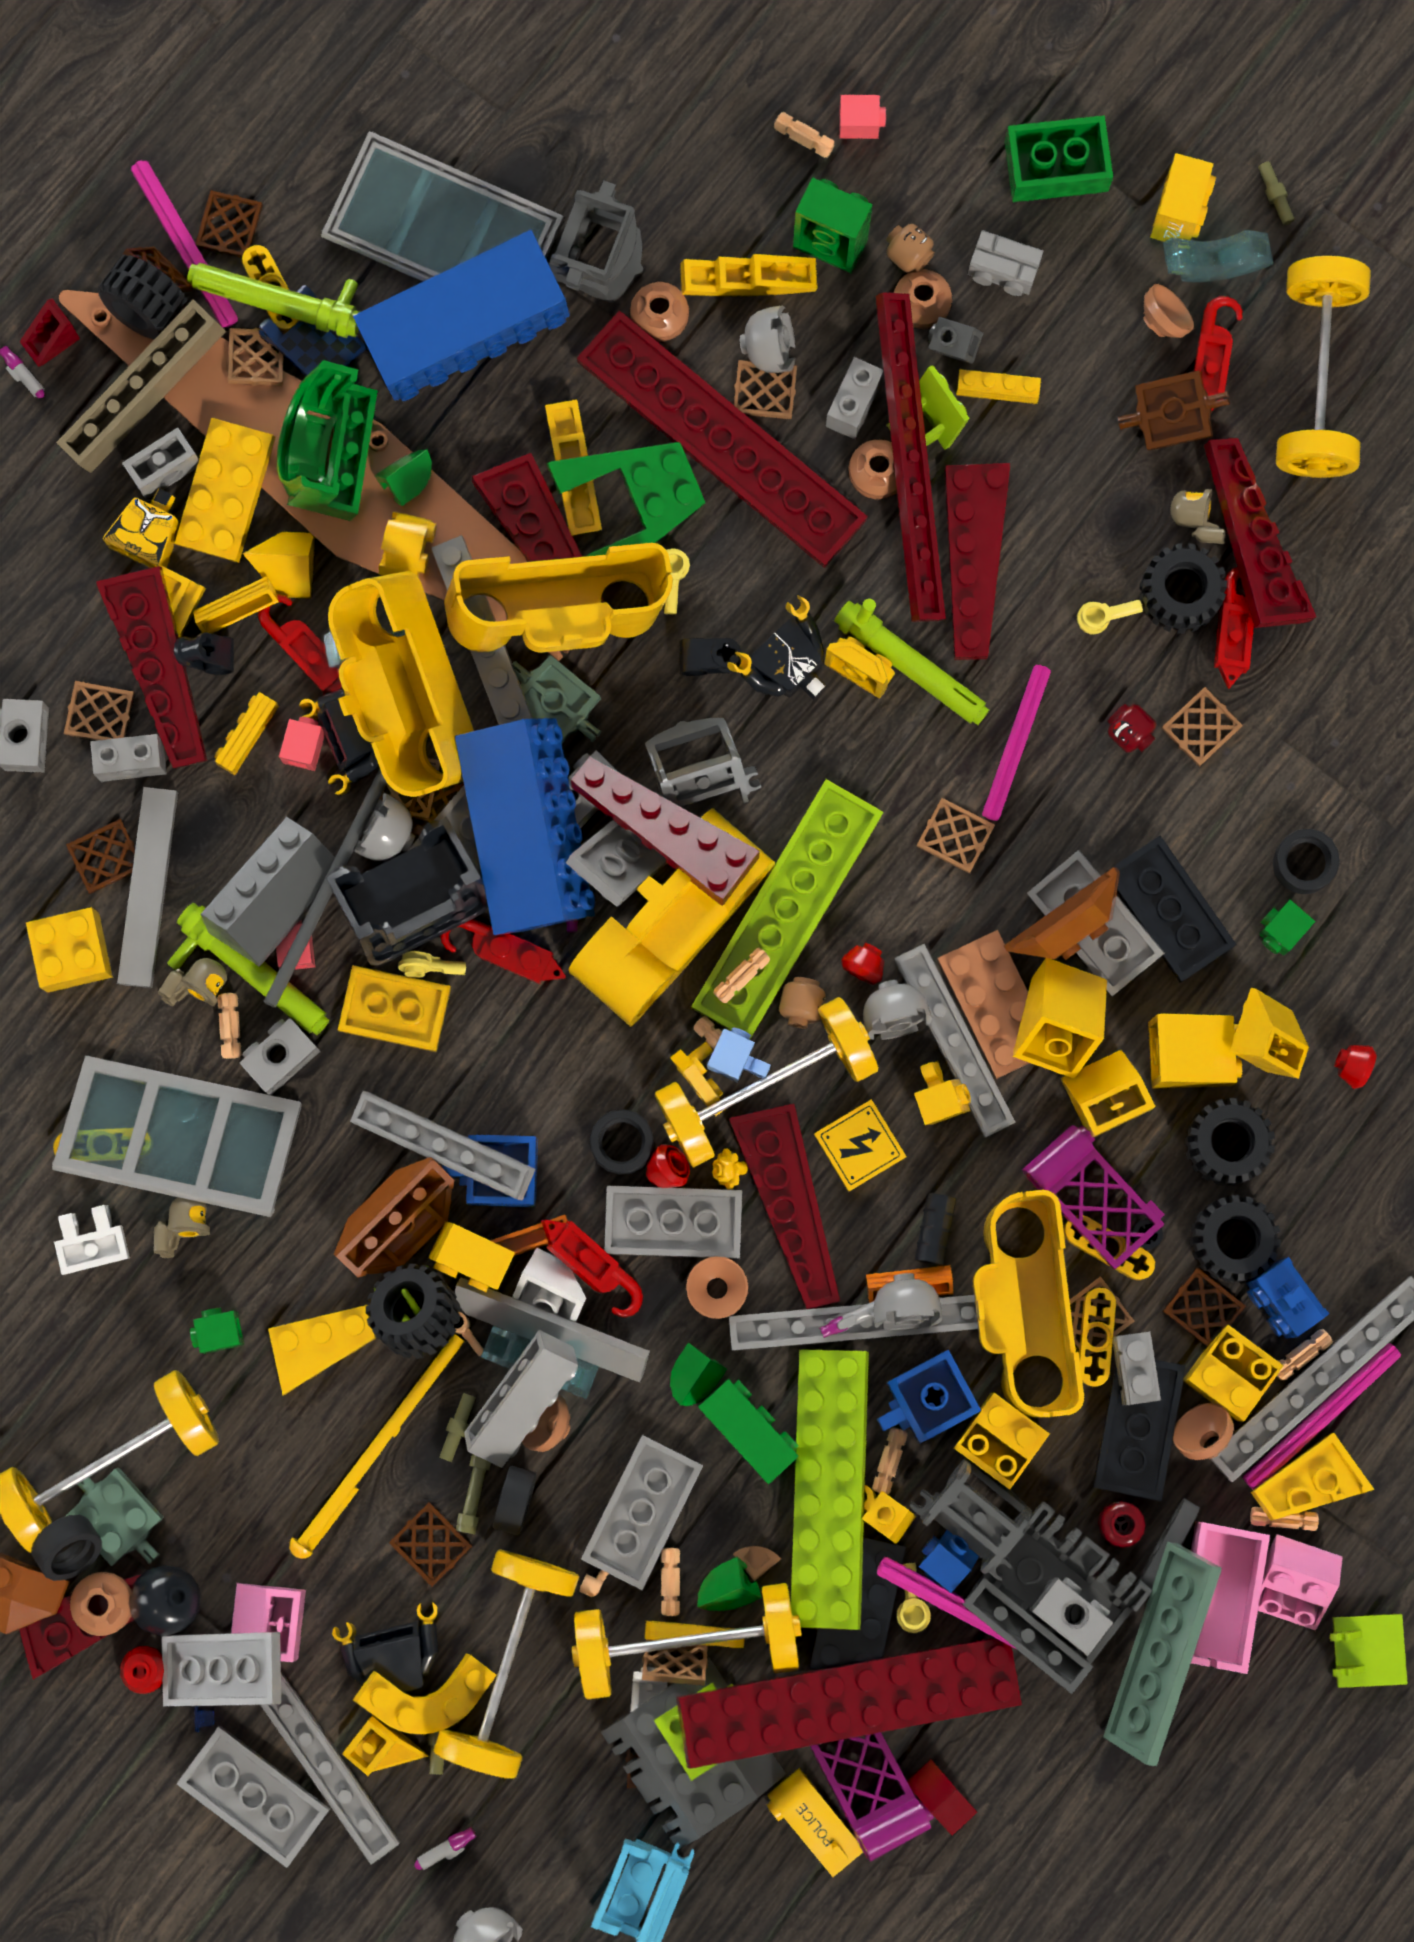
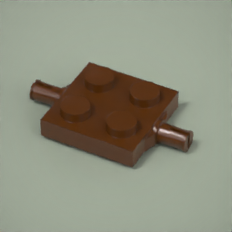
M1201 371L1135 385L1138 399L1136 413L1118 416V422H1123L1119 423L1120 430L1139 425L1144 433L1146 448L1149 451L1212 437L1211 409L1230 405V400L1225 399L1229 398V394L1226 391L1209 396L1204 389Z

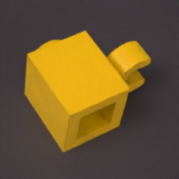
M930 1062L920 1066L928 1088L916 1092L914 1095L925 1125L936 1124L971 1111L968 1104L971 1103L969 1090L965 1084H961L960 1079L944 1082L942 1070L938 1062Z
M865 1485L867 1500L864 1502V1512L866 1513L862 1520L897 1544L916 1516L883 1491L876 1498L874 1491Z

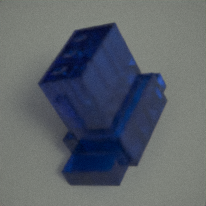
M195 1706V1714L192 1715L195 1732H199V1727L214 1726V1710H198V1706Z

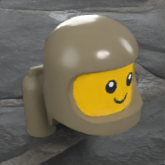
M1205 489L1204 493L1187 492V490L1178 492L1174 496L1170 507L1173 521L1182 527L1196 528V531L1192 532V537H1195L1201 543L1224 544L1226 531L1220 529L1218 525L1209 522L1212 490Z
M202 958L191 966L185 976L184 972L180 969L171 971L159 989L158 994L170 1006H174L177 1001H181L187 994L211 1006H215L218 1001L216 995L226 983L227 973L219 962L210 958Z
M179 1197L174 1199L169 1207L168 1225L166 1222L159 1221L154 1227V1253L160 1254L162 1258H173L174 1250H177L180 1238L210 1235V1227L206 1225V1203Z

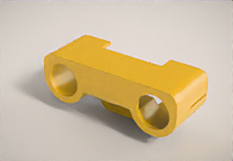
M644 543L609 547L606 555L514 564H510V556L466 560L455 568L444 605L448 627L452 636L458 643L472 651L490 652L504 646L512 636L522 635L525 645L530 650L538 653L598 647L607 640L609 634L623 638L635 637L643 634L653 625L672 589L673 577L670 575L672 570L669 554L663 546L657 543ZM627 581L643 590L648 599L649 606L614 610L607 602L601 603V596L603 591L612 583ZM476 595L494 598L503 607L506 621L492 622L482 620L467 609L464 601Z
M403 571L363 579L342 588L332 599L328 612V622L341 660L346 659L339 668V679L345 696L338 698L344 716L353 715L361 737L368 742H373L371 745L382 775L389 786L398 793L416 797L463 782L455 736L472 732L474 729L420 579L410 571ZM379 597L382 599L393 632L405 630L406 635L395 636L382 628L376 614V605ZM429 734L443 773L437 771L427 758L426 741Z
M714 808L707 811L701 818L760 851L759 859L723 906L718 904L690 882V877L679 868L663 886L651 876H648L637 888V891L648 902L632 919L627 928L625 929L611 916L582 948L569 967L571 975L630 1027L646 1013L766 879L775 866V861Z
M1048 1190L1015 1193L997 1204L988 1214L984 1224V1241L990 1252L991 1264L979 1268L973 1277L980 1343L987 1352L1002 1354L1004 1369L1001 1385L1004 1396L1010 1405L1030 1417L1071 1415L1082 1407L1084 1391L1079 1352H1076L1063 1252L1066 1246L1060 1201L1054 1193ZM1009 1209H1028L1035 1213L1042 1222L1044 1228L1043 1242L1040 1248L1028 1257H1011L1005 1254L997 1245L996 1222L1001 1214ZM1031 1356H1042L1050 1359L1056 1364L1062 1375V1388L1058 1397L1052 1403L1043 1407H1033L1023 1403L1014 1385L1013 1373L1015 1368L1021 1361Z

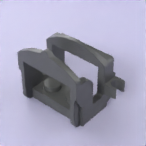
M603 181L599 193L594 192L591 194L582 190L576 191L575 203L557 250L551 256L549 266L556 281L566 284V287L577 291L581 290L592 297L612 303L626 292L635 277L643 274V266L640 264L642 260V240L640 229L636 226L634 208L614 198L616 185ZM592 222L619 231L604 270L578 261L581 248L577 246L581 236L587 237Z
M707 718L690 722L681 721L676 726L657 734L645 743L657 779L660 796L680 807L735 789L738 790L743 803L749 802L747 795L751 791L761 788L758 779L749 780L752 776L758 775L755 766L743 769L741 758L724 718ZM720 732L727 752L726 755L696 762L676 771L665 773L657 753L658 751Z
M964 1457L948 1478L947 1486L941 1494L936 1492L932 1496L924 1489H921L920 1495L926 1499V1503L919 1506L911 1501L910 1507L920 1515V1518L923 1520L922 1523L926 1526L934 1519L953 1535L963 1538L969 1548L982 1558L980 1571L984 1574L989 1572L1001 1581L1002 1574L996 1568L1000 1564H1005L1010 1569L1012 1568V1562L1006 1556L1024 1536L1025 1527L1032 1516V1510L1012 1490L1007 1489ZM971 1472L1020 1512L1013 1521L965 1482Z

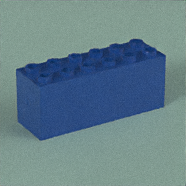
M530 229L354 315L353 318L394 401L398 399L406 401L418 395V390L429 384L431 387H435L448 380V375L458 370L463 373L473 369L478 365L477 361L487 356L495 358L507 351L506 347L513 343L519 342V344H524L531 341L537 336L536 332L546 327L552 330L563 325L566 322L565 318L569 317L570 314L566 299Z
M556 718L521 719L455 736L494 935L528 931L595 916V897L590 890L589 883L566 864L570 855L581 847L582 831L576 821L574 811L576 801L574 794L570 790L568 780L569 765L563 755L561 745L563 735Z

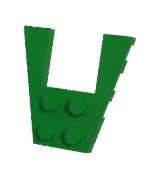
M680 442L546 463L559 494L616 469H619L644 530L585 555L586 557L606 555L608 548L613 546L656 543L706 503Z

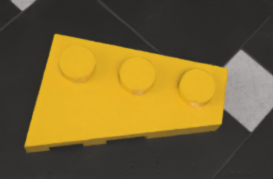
M368 1305L268 1328L283 1395L291 1392L307 1380L320 1374L323 1370L376 1339V1335L367 1323L369 1316L365 1312Z
M1331 1433L1254 1489L1251 1494L1270 1521L1365 1493L1374 1490V1488L1337 1436Z

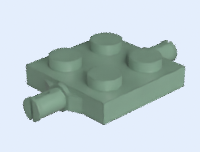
M551 655L539 668L528 672L517 661L512 663L516 669L515 672L518 680L521 682L520 685L533 719L556 718L563 735L561 745L577 730L589 738L591 742L596 740V736L599 737L601 731L587 719L591 710L601 700L600 695Z
M119 1467L115 1468L100 1482L94 1483L88 1477L77 1484L83 1490L84 1495L80 1502L66 1516L82 1515L89 1519L102 1541L100 1554L111 1566L115 1565L127 1553L137 1550L148 1564L152 1563L160 1555L146 1539L149 1537L151 1530L164 1517Z

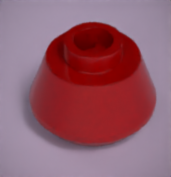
M864 943L863 947L856 945L841 958V965L846 972L870 985H875L882 981L885 961L880 957L882 954L881 950L871 944Z
M1350 1045L1347 1050L1342 1048L1339 1051L1334 1067L1338 1068V1076L1351 1088H1361L1366 1084L1372 1073L1377 1054L1372 1046Z
M662 1144L648 1160L646 1174L649 1181L660 1188L681 1187L688 1181L690 1167L686 1157L677 1147Z
M139 1646L130 1650L124 1656L120 1666V1675L124 1685L129 1690L138 1694H147L157 1690L163 1684L164 1665L162 1654L157 1649L150 1646Z

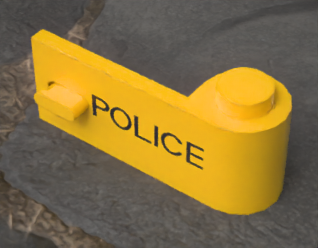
M800 1768L767 1794L771 1801L766 1806L778 1821L785 1818L832 1877L863 1853L856 1838L830 1808Z

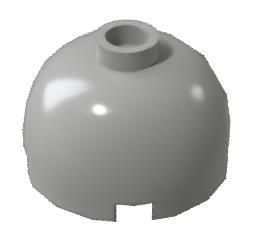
M783 305L769 307L756 312L748 320L745 326V334L740 335L742 353L748 354L750 362L759 370L767 373L791 371L795 364V358H789L790 346L795 348L793 327L789 314L782 313L785 308Z
M383 793V801L379 799L363 831L362 841H358L354 852L373 861L385 862L396 857L400 851L407 852L414 841L415 835L410 833L413 820L406 806L392 796Z
M889 980L879 984V990L872 993L864 1005V1026L870 1039H874V1034H880L882 1040L902 1037L918 1031V1023L925 1021L927 1026L932 1021L930 1008L923 994L916 987L908 984H898L897 980Z
M912 1273L895 1275L893 1282L885 1284L877 1292L874 1300V1324L877 1328L883 1323L884 1330H909L921 1328L920 1323L929 1319L930 1326L942 1322V1308L938 1293L926 1281L915 1279Z
M495 1907L481 1908L474 1913L470 1910L458 1920L456 1924L458 1930L454 1935L453 1942H510L513 1937L519 1941L523 1929L509 1914Z

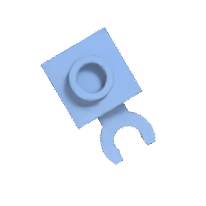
M733 1027L731 1031L723 1029L707 1064V1069L738 1083L743 1070L759 1078H765L771 1065L751 1057L750 1055L755 1045V1042L749 1040L751 1035Z

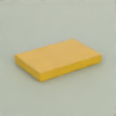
M352 965L338 1031L437 1052L451 986Z

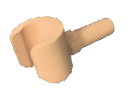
M458 1312L464 1319L462 1327L455 1328V1334L462 1335L477 1355L481 1356L486 1351L469 1329V1318L463 1313Z
M600 1570L597 1578L586 1574L579 1591L590 1597L596 1596L609 1573Z

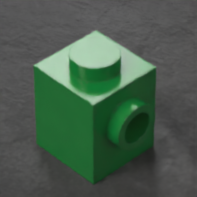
M1289 900L1279 911L1273 908L1260 923L1265 927L1259 935L1263 938L1262 943L1268 950L1274 954L1280 952L1284 956L1316 921L1293 901Z
M221 1307L201 1311L202 1318L193 1319L194 1327L190 1328V1337L193 1347H199L200 1353L206 1354L245 1345L237 1311L222 1313Z

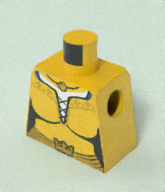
M161 489L157 490L150 504L138 498H133L103 537L108 548L149 568L157 566L167 568L180 526L177 518L168 513L176 498Z

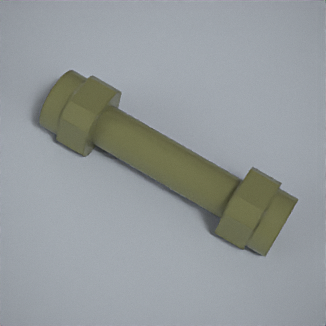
M474 1454L471 1456L469 1465L473 1469L463 1513H459L456 1531L476 1534L480 1518L476 1514L486 1470H490L492 1464Z

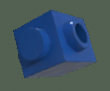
M946 1530L939 1539L933 1536L924 1546L921 1552L925 1554V1557L919 1567L924 1570L925 1575L930 1580L939 1583L952 1593L972 1570L979 1556L969 1548L963 1538L953 1535Z

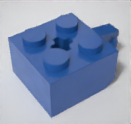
M468 1135V1138L535 1168L523 1201L517 1200L442 1165V1168L452 1178H460V1186H467L466 1204L470 1206L536 1207L538 1139L536 1136Z
M1289 1257L1276 1261L1270 1265L1266 1272L1246 1282L1250 1289L1247 1291L1250 1300L1258 1309L1260 1307L1264 1308L1270 1317L1267 1319L1270 1328L1278 1337L1283 1335L1285 1339L1300 1336L1329 1314L1295 1269Z
M946 1350L886 1382L894 1397V1400L888 1403L892 1411L877 1418V1421L883 1431L898 1423L902 1430L910 1427L917 1442L922 1443L975 1415L981 1409L950 1351ZM929 1387L933 1391H941L942 1395L938 1398L939 1404L937 1406L933 1402L926 1403L925 1397L928 1396L927 1389Z

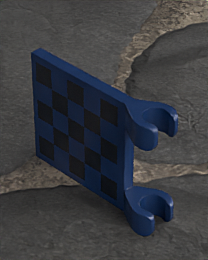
M306 285L301 286L296 291L317 298ZM265 319L259 325V335L277 348L305 376L323 360L348 366L367 348L357 336L344 338L336 335V331H321L316 329V325L300 320L284 335L270 319Z

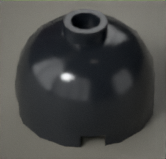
M167 1565L146 1570L133 1584L135 1586L132 1596L129 1597L132 1618L141 1629L158 1634V1636H167L184 1630L195 1620L201 1603L199 1586L192 1575L180 1567Z

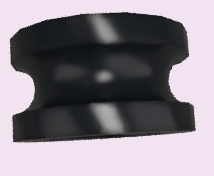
M1149 1219L1141 1220L1133 1226L1131 1232L1138 1233L1140 1228L1142 1230L1146 1228L1145 1225L1152 1227L1154 1224ZM1162 1227L1155 1233L1154 1242L1150 1239L1148 1240L1149 1244L1144 1243L1140 1247L1145 1250L1157 1247L1163 1239ZM1131 1237L1133 1243L1139 1239Z

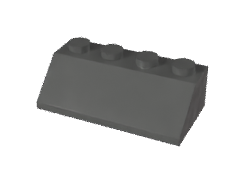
M286 817L203 910L201 916L208 933L260 967L309 911L335 857L313 833Z

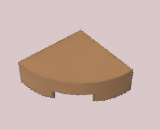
M748 1546L733 1553L735 1557H739L746 1563L748 1568L745 1570L754 1581L781 1560L776 1553L761 1546Z

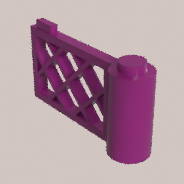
M1071 1125L1026 1165L1022 1171L1037 1190H1048L1057 1194L1064 1186L1079 1187L1078 1206L1065 1205L1059 1199L1061 1213L1110 1267L1115 1270L1165 1225L1161 1221L1165 1214L1152 1200L1146 1204L1098 1153L1092 1144L1095 1138L1091 1137L1090 1132L1081 1125L1077 1128ZM1093 1160L1104 1170L1103 1183L1084 1182V1168ZM1079 1174V1182H1072L1071 1180ZM1108 1176H1109L1116 1184H1108ZM1084 1187L1103 1188L1102 1207L1083 1206ZM1108 1189H1121L1127 1195L1126 1208L1107 1207ZM1131 1201H1132L1139 1209H1131ZM1070 1210L1078 1211V1218ZM1083 1211L1102 1212V1231L1088 1230L1082 1224ZM1107 1212L1126 1213V1232L1106 1231ZM1131 1214H1144L1154 1225L1146 1233L1130 1232ZM1093 1235L1101 1236V1243ZM1106 1236L1125 1237V1252L1116 1260L1106 1250ZM1130 1237L1139 1238L1130 1246Z
M881 1732L873 1734L877 1743L869 1741L871 1734L865 1735L864 1739L859 1737L849 1738L863 1744L858 1763L839 1757L843 1740L838 1741L835 1755L822 1752L818 1744L809 1746L853 1829L863 1854L869 1862L931 1829L929 1821L934 1819L933 1815L922 1802L915 1798ZM867 1746L881 1749L884 1755L881 1770L862 1765ZM825 1758L833 1760L831 1768ZM837 1762L856 1767L851 1787L837 1783L834 1777ZM887 1765H889L893 1774L886 1772ZM861 1769L879 1775L874 1795L855 1789ZM884 1777L896 1780L904 1794L893 1801L880 1797L879 1793ZM841 1789L849 1791L847 1800ZM854 1793L873 1799L869 1814L858 1820L850 1808ZM877 1801L886 1803L882 1807L875 1810Z

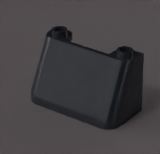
M447 817L431 821L423 827L419 835L421 845L361 874L357 867L342 866L326 877L337 902L371 965L387 963L474 919L488 908L482 879Z

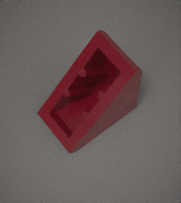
M53 298L46 301L20 340V343L39 367L56 357L80 338L71 322Z
M931 1759L907 1780L909 1787L952 1836L977 1813L975 1808Z

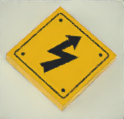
M872 1099L814 1133L815 1138L848 1192L906 1158L905 1153Z

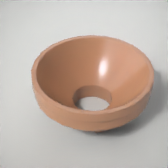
M921 269L919 272H916L914 270L904 275L894 290V293L910 294L913 328H931L933 324H937L939 317L946 318L950 311L952 293L949 284L940 274L934 271ZM919 285H927L933 290V297L928 301H920L914 295L915 288Z
M654 282L642 287L635 294L630 307V317L636 325L657 342L668 341L678 336L686 327L689 318V306L685 296L682 295V292L677 287L665 282ZM655 298H664L668 301L669 308L665 313L656 314L649 307L651 301Z
M1155 284L1145 293V316L1143 319L1147 326L1159 337L1182 338L1193 330L1194 322L1191 314L1183 302L1171 290L1163 285Z
M871 440L860 445L853 453L848 467L849 478L853 487L860 494L871 499H885L897 493L892 443L886 440ZM875 456H883L888 460L889 467L884 472H875L870 468V460Z
M715 1256L706 1258L694 1266L687 1279L686 1291L691 1305L697 1312L709 1318L720 1319L733 1315L742 1307L748 1294V1282L744 1271L737 1263L725 1257ZM715 1278L724 1280L728 1288L726 1295L719 1299L712 1298L707 1292L709 1281Z
M558 1394L555 1403L551 1407H547L540 1416L535 1430L528 1432L522 1440V1444L529 1450L538 1452L548 1451L567 1437L571 1428L569 1424L570 1413L562 1395Z
M1201 1404L1187 1411L1178 1420L1174 1429L1173 1442L1176 1448L1189 1459L1203 1460L1214 1458L1228 1446L1233 1435L1234 1423L1228 1411L1219 1404ZM1219 1437L1218 1441L1213 1445L1203 1448L1209 1438Z
M97 1572L88 1575L78 1583L72 1593L70 1600L72 1618L83 1631L89 1634L106 1636L116 1633L128 1623L131 1617L129 1597L132 1596V1590L125 1580L114 1573ZM96 1594L104 1596L108 1601V1609L101 1616L94 1615L89 1610V1601Z

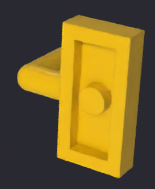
M705 1041L688 1056L680 1049L670 1058L676 1065L679 1073L687 1080L702 1102L708 1107L720 1101L719 1097L723 1092L712 1078L706 1081L703 1077L707 1070L701 1062L713 1053V1049Z

